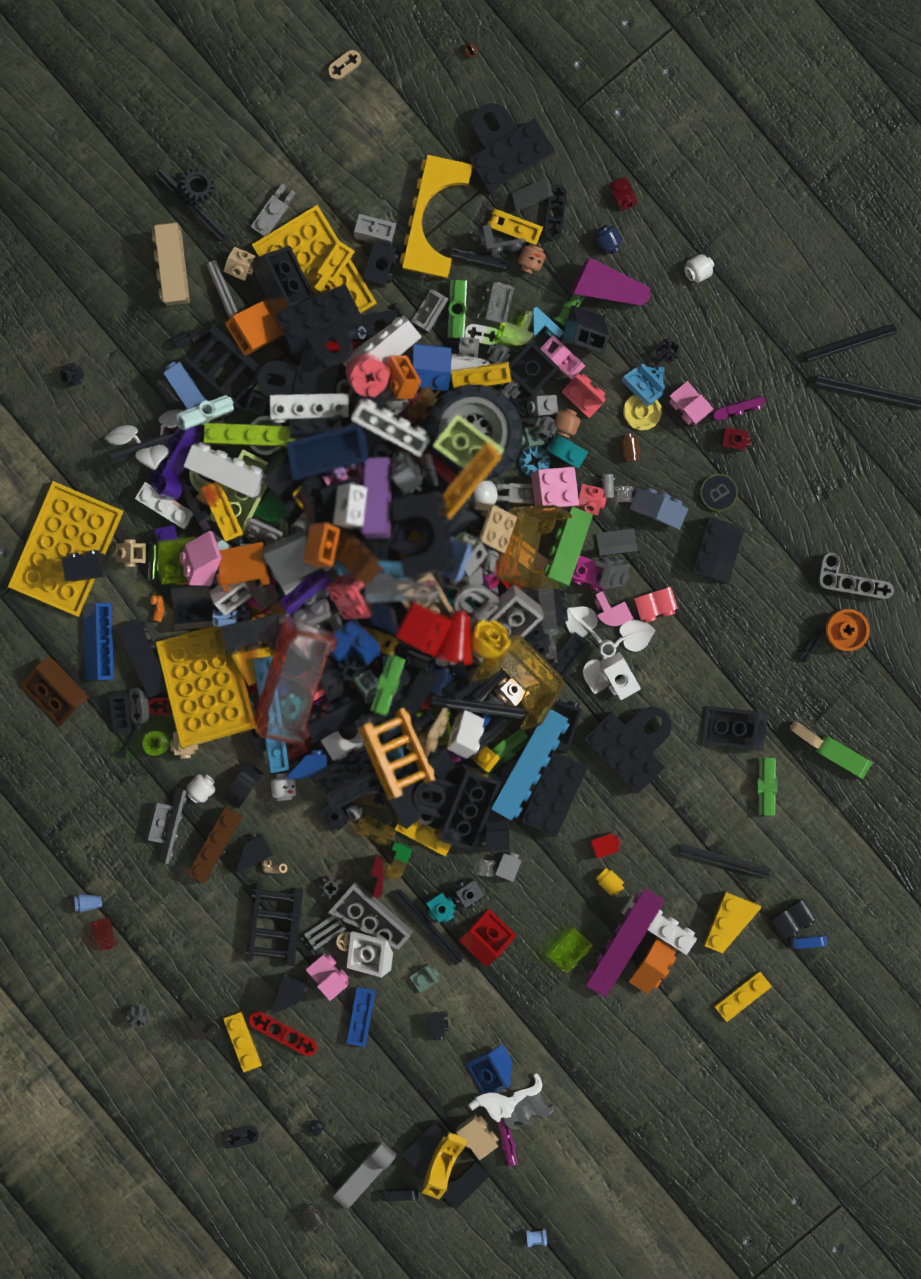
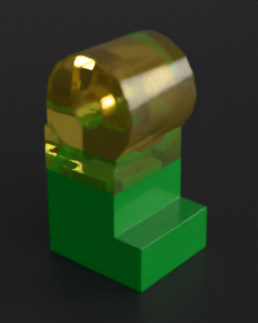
M395 841L392 850L397 851L393 862L387 867V875L394 880L399 879L403 875L413 850L412 847Z

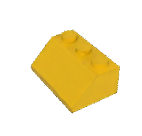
M261 645L254 651L245 652L243 649L237 652L238 654L232 655L249 686L257 682L253 658L273 656L275 672L284 667L281 663V658L272 647L263 648V645Z

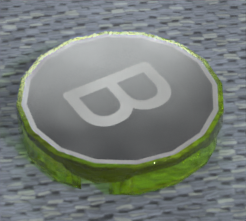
M713 474L703 481L700 488V498L708 509L722 512L730 509L735 504L738 498V487L730 476Z

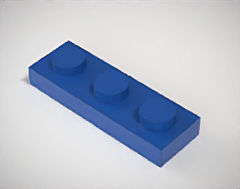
M357 986L347 1044L366 1047L376 990Z

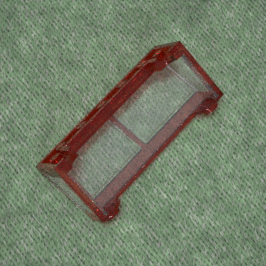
M284 617L254 716L255 729L259 737L303 746L305 740H308L310 729H307L306 723L326 658L337 647V640L333 632L291 617Z

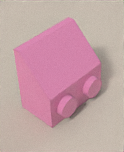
M208 531L185 544L183 552L180 553L179 560L183 565L184 576L187 577L189 585L211 586L221 560L213 531Z

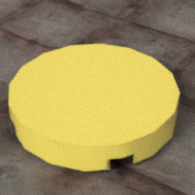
M635 394L630 396L623 409L627 424L633 429L640 431L649 430L659 422L662 414L661 405L658 400L647 408Z

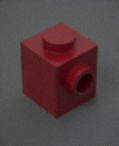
M725 427L721 447L745 451L746 447L749 448L751 436H748L749 431Z

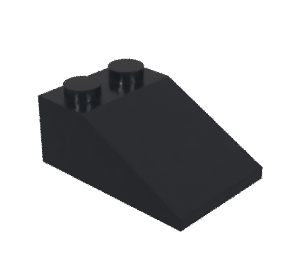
M706 706L702 744L764 751L768 713Z

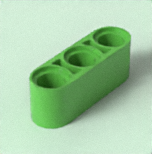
M824 735L822 738L823 743L815 751L863 779L872 762L829 736Z

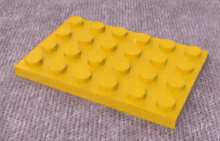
M318 205L252 244L259 257L290 246L314 296L346 284L360 314L377 304L351 259L331 287L326 285L322 293L315 290L314 287L319 281L316 278L317 272L339 241Z
M53 481L8 587L79 617L96 578L73 582L65 581L62 558H67L66 554L78 552L80 556L86 555L85 551L99 550V553L106 555L124 511Z
M217 626L203 628L156 642L182 749L256 728L245 679L232 656H226V653L220 654L215 631L220 627Z

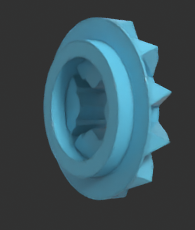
M541 447L528 448L520 456V467L526 475L531 476V473L537 470L548 469L550 457ZM531 454L535 458H543L538 462L539 469L534 464L527 465L532 460Z

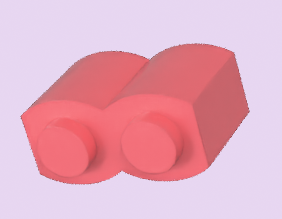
M671 587L634 598L641 621L645 620L646 623L657 620L656 616L663 614L664 617L675 614L674 610L678 609Z

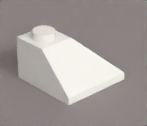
M352 931L347 968L381 978L391 971L393 951L388 941Z

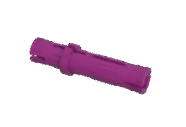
M500 1118L501 1121L497 1123L502 1142L501 1150L504 1151L506 1166L517 1165L516 1143L513 1142L511 1129L504 1124L503 1118Z

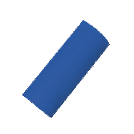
M111 603L84 604L85 680L114 679Z

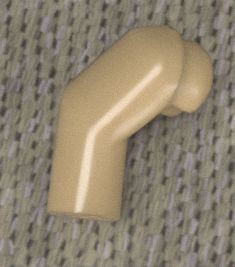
M269 859L261 862L262 870L265 873L281 874L287 871V865L284 863L272 865Z

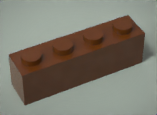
M348 528L341 529L339 531L335 557L355 578L369 586L383 569L377 563L379 559L372 553H369L370 550L362 543L360 544L361 541L356 536L350 535L352 532Z
M228 806L224 808L188 875L202 883H206L244 815Z

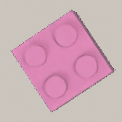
M575 467L541 469L531 473L535 511L569 509L572 506L576 507L579 505Z

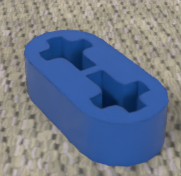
M827 935L790 939L791 949L828 945Z

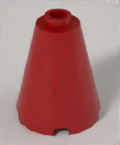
M455 610V614H450L449 619L453 623L436 656H433V658L455 663L464 662L463 664H472L470 616H466L467 612Z

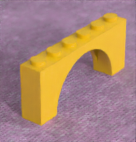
M427 155V160L423 159L421 170L424 173L417 183V189L420 191L418 197H414L412 208L416 209L414 216L410 215L408 223L411 231L410 235L406 234L404 241L407 249L406 253H402L400 264H403V270L448 279L452 259L436 252L427 242L422 229L423 213L430 199L439 191L450 186H469L473 169L472 164Z

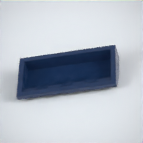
M361 424L351 425L287 443L293 480L366 462L368 458L365 428Z

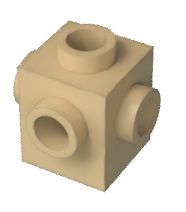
M234 247L227 259L224 272L245 281L248 274L252 275L254 272L251 263L254 262L255 255Z
M124 540V543H116V563H124V567H135V563H146V544L135 543L136 540Z
M505 676L494 690L497 693V698L509 706H516L528 694L523 687L522 681L514 676L507 678Z
M173 732V740H170L171 751H174V755H179V759L191 758V754H195V750H198V744L182 749L178 732Z

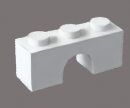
M146 482L135 497L136 500L185 530L194 518L191 510L173 499L157 494L154 488Z
M336 731L321 740L333 761H339L346 757L350 751H356L365 746L360 734H357L354 739L346 740Z

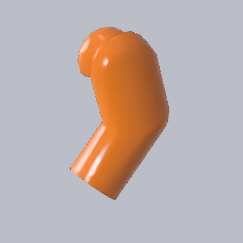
M152 595L150 604L156 605L152 620L161 622L165 609L163 597Z

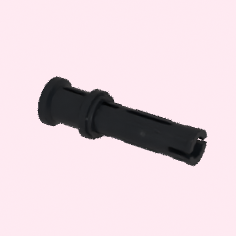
M428 707L426 712L419 717H414L411 725L415 734L424 732L425 728L436 722L438 718L433 710ZM402 730L384 741L383 744L404 736Z

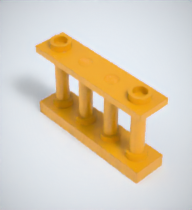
M404 708L394 712L396 718L374 727L369 723L358 728L389 800L402 795V787L422 778L425 783L435 780L434 770L427 762L410 723V715ZM400 725L404 736L384 745L379 743L378 734ZM408 743L411 754L391 763L387 761L385 756L387 751ZM410 762H416L419 772L399 781L395 779L393 770Z

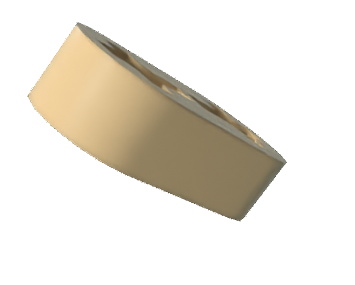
M350 50L329 66L330 77L334 80H341L358 68L361 64L360 54L357 51ZM350 55L352 57L357 56L356 64L351 62L348 65H346L345 63L349 61ZM344 66V68L341 69V75L332 74L334 72V67L340 68Z
M795 720L789 727L790 730L817 749L823 743L820 737Z

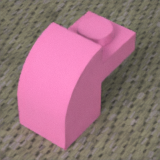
M552 336L540 348L560 367L559 370L565 373L571 380L585 367L555 336Z
M603 591L595 595L596 599H594L598 610H603L597 617L603 623L610 626H619L633 619L625 602L611 608Z

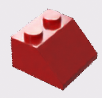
M413 601L395 636L426 653L436 656L453 621L443 614Z
M488 909L459 941L487 967L504 951L516 937V934Z

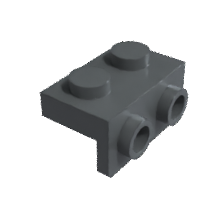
M613 556V558H603V560L595 562V565L604 568L600 587L608 589L625 586L629 578L630 564L624 562L623 558Z

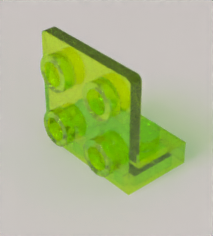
M196 537L158 541L157 570L161 584L188 581L187 577L184 576V568L180 563L179 557L180 553L184 550L185 544L193 541Z

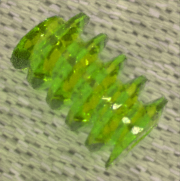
M163 731L150 732L143 738V749L152 756L163 754L169 749L170 738ZM158 739L160 741L158 743L159 746L154 747V740Z

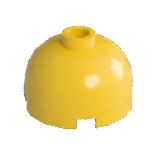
M481 620L472 631L471 645L478 655L487 659L497 658L510 646L511 640L509 639L508 641V632L500 623L494 620H490V623Z

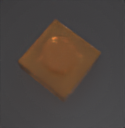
M206 481L196 498L214 508L223 491Z

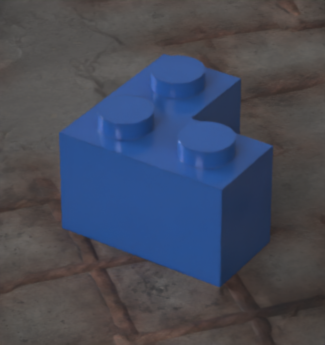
M354 619L324 642L327 653L337 663H342L345 657L348 659L355 653L368 665L381 654L379 643Z

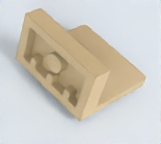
M477 502L474 509L481 512V516L486 518L479 541L501 553H505L517 517L493 504Z
M446 708L442 710L436 722L425 728L424 732L416 734L426 758L430 751H435L438 745V738H442L445 734V726L449 719L446 716L448 711Z

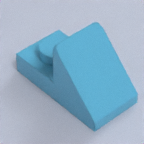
M535 307L533 309L534 338L545 327L547 329L545 332L550 337L555 336L559 340L564 332L539 308Z

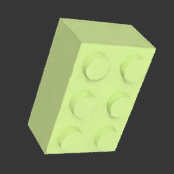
M458 414L433 445L463 469L466 468L485 443H491L500 455L504 452L503 448Z

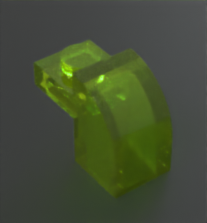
M529 310L521 311L516 325L509 322L500 323L494 341L507 347H515L527 343L534 335V333L527 331L533 324V312Z

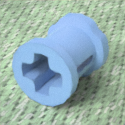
M546 1229L535 1232L526 1231L528 1247L542 1244L547 1246Z

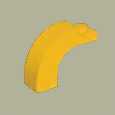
M451 1133L446 1137H442L430 1161L423 1183V1194L436 1199L441 1198L447 1189L453 1164L466 1146L467 1139Z

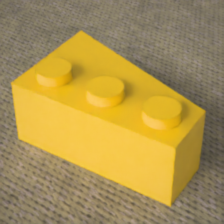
M724 891L704 941V946L724 953L762 906Z

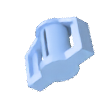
M213 610V627L237 623L238 611L233 610L225 616L221 611L216 612Z

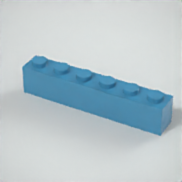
M547 708L493 804L492 810L510 820L513 817L517 818L522 810L519 806L523 800H528L532 792L529 788L532 783L536 785L541 776L538 772L541 767L545 768L550 760L548 754L551 749L553 751L556 750L560 742L557 738L560 733L564 734L569 726L567 723L568 718Z

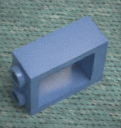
M173 362L166 367L165 376L188 410L199 406L203 401H207L180 362Z

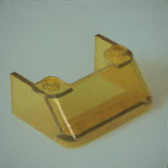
M556 505L511 508L508 513L516 516L517 519L506 552H500L496 571L497 577L504 582L533 589L559 588L560 584L546 577L544 572L535 570L541 535L549 534L553 531L556 519H572V515Z
M514 635L508 638V641L510 639L511 643L504 653L497 658L483 659L472 680L475 682L491 677L502 668L525 691L522 697V706L529 714L520 727L524 730L543 724L564 688V680L522 636Z

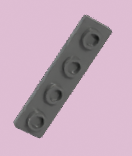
M176 787L172 805L154 802L145 838L149 841L163 843L159 862L167 865L173 857V844L178 837L177 828L182 820L183 805L187 800L186 790Z

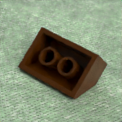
M50 656L36 666L20 685L59 727L89 698L84 690Z

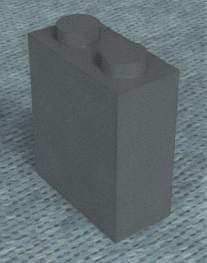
M306 528L264 547L263 560L266 565L271 567V574L274 580L278 581L281 586L323 568H316L303 562L308 538Z

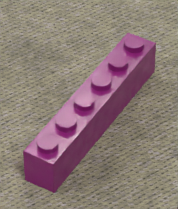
M646 888L643 889L642 893L637 892L632 901L635 903L632 909L628 907L623 916L626 918L623 924L618 923L614 930V933H616L614 939L609 938L604 947L607 949L604 954L600 953L595 962L598 964L595 970L591 968L586 976L589 979L587 987L607 997L661 909L665 899Z

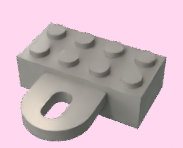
M478 584L464 586L456 593L454 598L455 610L467 612L466 616H470V620L474 617V613L477 610L479 611L489 599L493 600L492 604L495 602L498 605V609L492 613L487 621L490 623V620H494L507 630L508 641L509 639L511 640L509 648L499 657L487 659L478 655L472 647V655L490 669L544 618L541 606L514 584L500 598L486 587ZM471 596L482 605L479 608H472L464 600Z

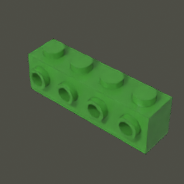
M573 506L564 510L560 519L563 521L561 528H558L555 533V545H552L549 551V563H546L543 569V574H545L544 581L561 588L570 585L593 517L592 514Z

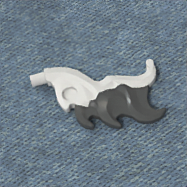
M536 1073L533 1074L535 1084L532 1087L515 1091L511 1097L497 1093H485L474 1097L475 1100L468 1104L472 1111L478 1106H483L492 1119L500 1122V1118H503L504 1124L513 1130L518 1129L514 1125L515 1121L531 1125L534 1122L529 1120L530 1116L547 1117L553 1113L555 1108L554 1104L550 1107L544 1105L540 1093L542 1081Z

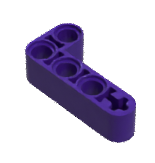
M196 425L186 430L178 426L167 446L168 454L161 460L150 477V484L157 494L173 500H177L180 497L182 485L178 478L185 468L184 465L192 445L199 443L202 437L203 429L201 426Z

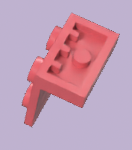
M577 373L561 393L590 418L605 402V393L599 387H592L590 385L591 380L585 374L580 375Z
M351 573L339 575L326 589L345 620L368 618L372 614L358 591L364 586V583L355 578Z

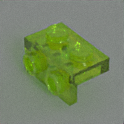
M571 925L546 952V955L560 966L565 973H568L575 968L577 962L583 956L588 954L592 944Z

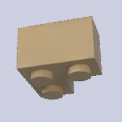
M473 1114L457 1126L456 1133L460 1137L467 1139L466 1146L470 1147L477 1158L481 1160L498 1147L497 1141L499 1139L493 1131L489 1132L487 1130V1123L481 1115L478 1117L476 1114Z

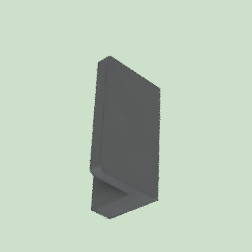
M634 529L596 534L599 556L638 551Z

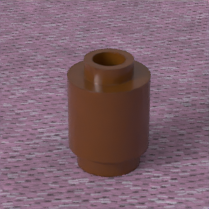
M634 434L622 435L623 439L619 440L624 462L640 460L639 455L641 453L638 437H634Z

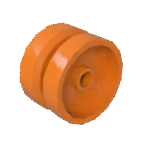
M842 609L833 613L825 625V635L828 642L834 648L841 651H854L861 648L866 643L870 633L867 619L862 613L853 609ZM846 626L850 628V632L848 634L843 632V629L846 628Z

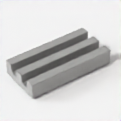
M332 915L304 935L314 950H316L347 928L339 917ZM332 920H337L336 923L312 938L310 936ZM338 925L341 926L339 930L318 944L314 942Z

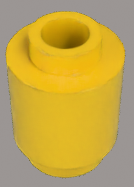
M607 868L596 878L599 881L598 884L610 896L613 894L617 896L624 889L622 886L624 881Z

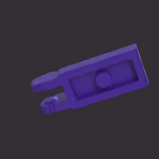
M320 569L303 580L280 599L279 602L290 615L319 590H324L329 585L330 579L325 571Z

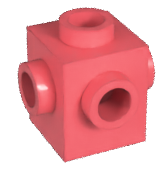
M582 484L578 497L579 505L576 508L598 515L600 508L604 509L606 498L603 497L605 489Z

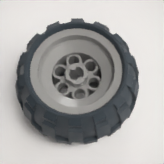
M482 384L461 385L440 396L429 411L426 420L425 431L428 432L426 435L430 439L426 448L459 476L464 469L433 445L457 414L464 420L468 416H473L475 421L470 424L481 433L490 434L491 440L504 449L500 460L482 481H489L505 472L514 463L520 451L523 437L521 418L510 399L492 387ZM486 420L488 426L485 428L481 427L480 421Z

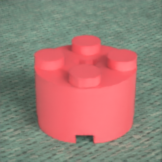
M364 353L355 356L346 367L348 383L362 396L376 397L385 389L388 383L389 372L386 366L372 354Z

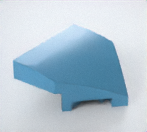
M641 364L639 368L636 367L626 374L621 381L648 408L662 396V392L665 389L663 384L664 367L651 368Z

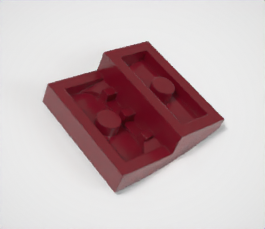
M378 854L371 876L378 877L373 896L381 898L385 874L382 856Z

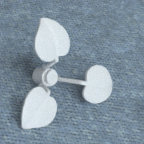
M170 410L162 414L159 418V422L162 424L160 436L164 435L166 426L168 428L177 427L176 415L186 410ZM130 425L117 427L105 436V440L114 445L125 444L131 439L141 443L135 435L138 429ZM162 445L143 448L136 453V458L150 469H156L161 460L168 454V449Z
M580 606L567 609L568 621H566L569 632L572 635L576 632L583 638L590 632L600 644L599 649L603 655L601 661L599 659H591L583 668L584 679L594 694L604 690L610 684L609 679L605 681L600 673L603 670L600 663L607 659V657H612L615 654L618 644L624 640V646L628 650L637 652L648 645L655 633V629L648 623L641 620H630L620 627V633L623 637L619 638L615 643L611 640L602 641L592 630L596 627L598 619L596 613L591 608Z

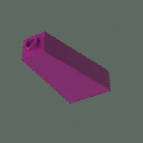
M586 258L570 293L640 306L648 302L651 293H649L651 288L592 258Z

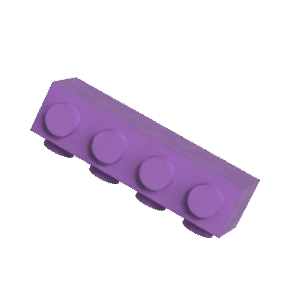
M367 458L365 465H362V475L365 477V483L362 484V487L367 488L363 526L360 527V530L367 539L390 538L391 461L389 458Z

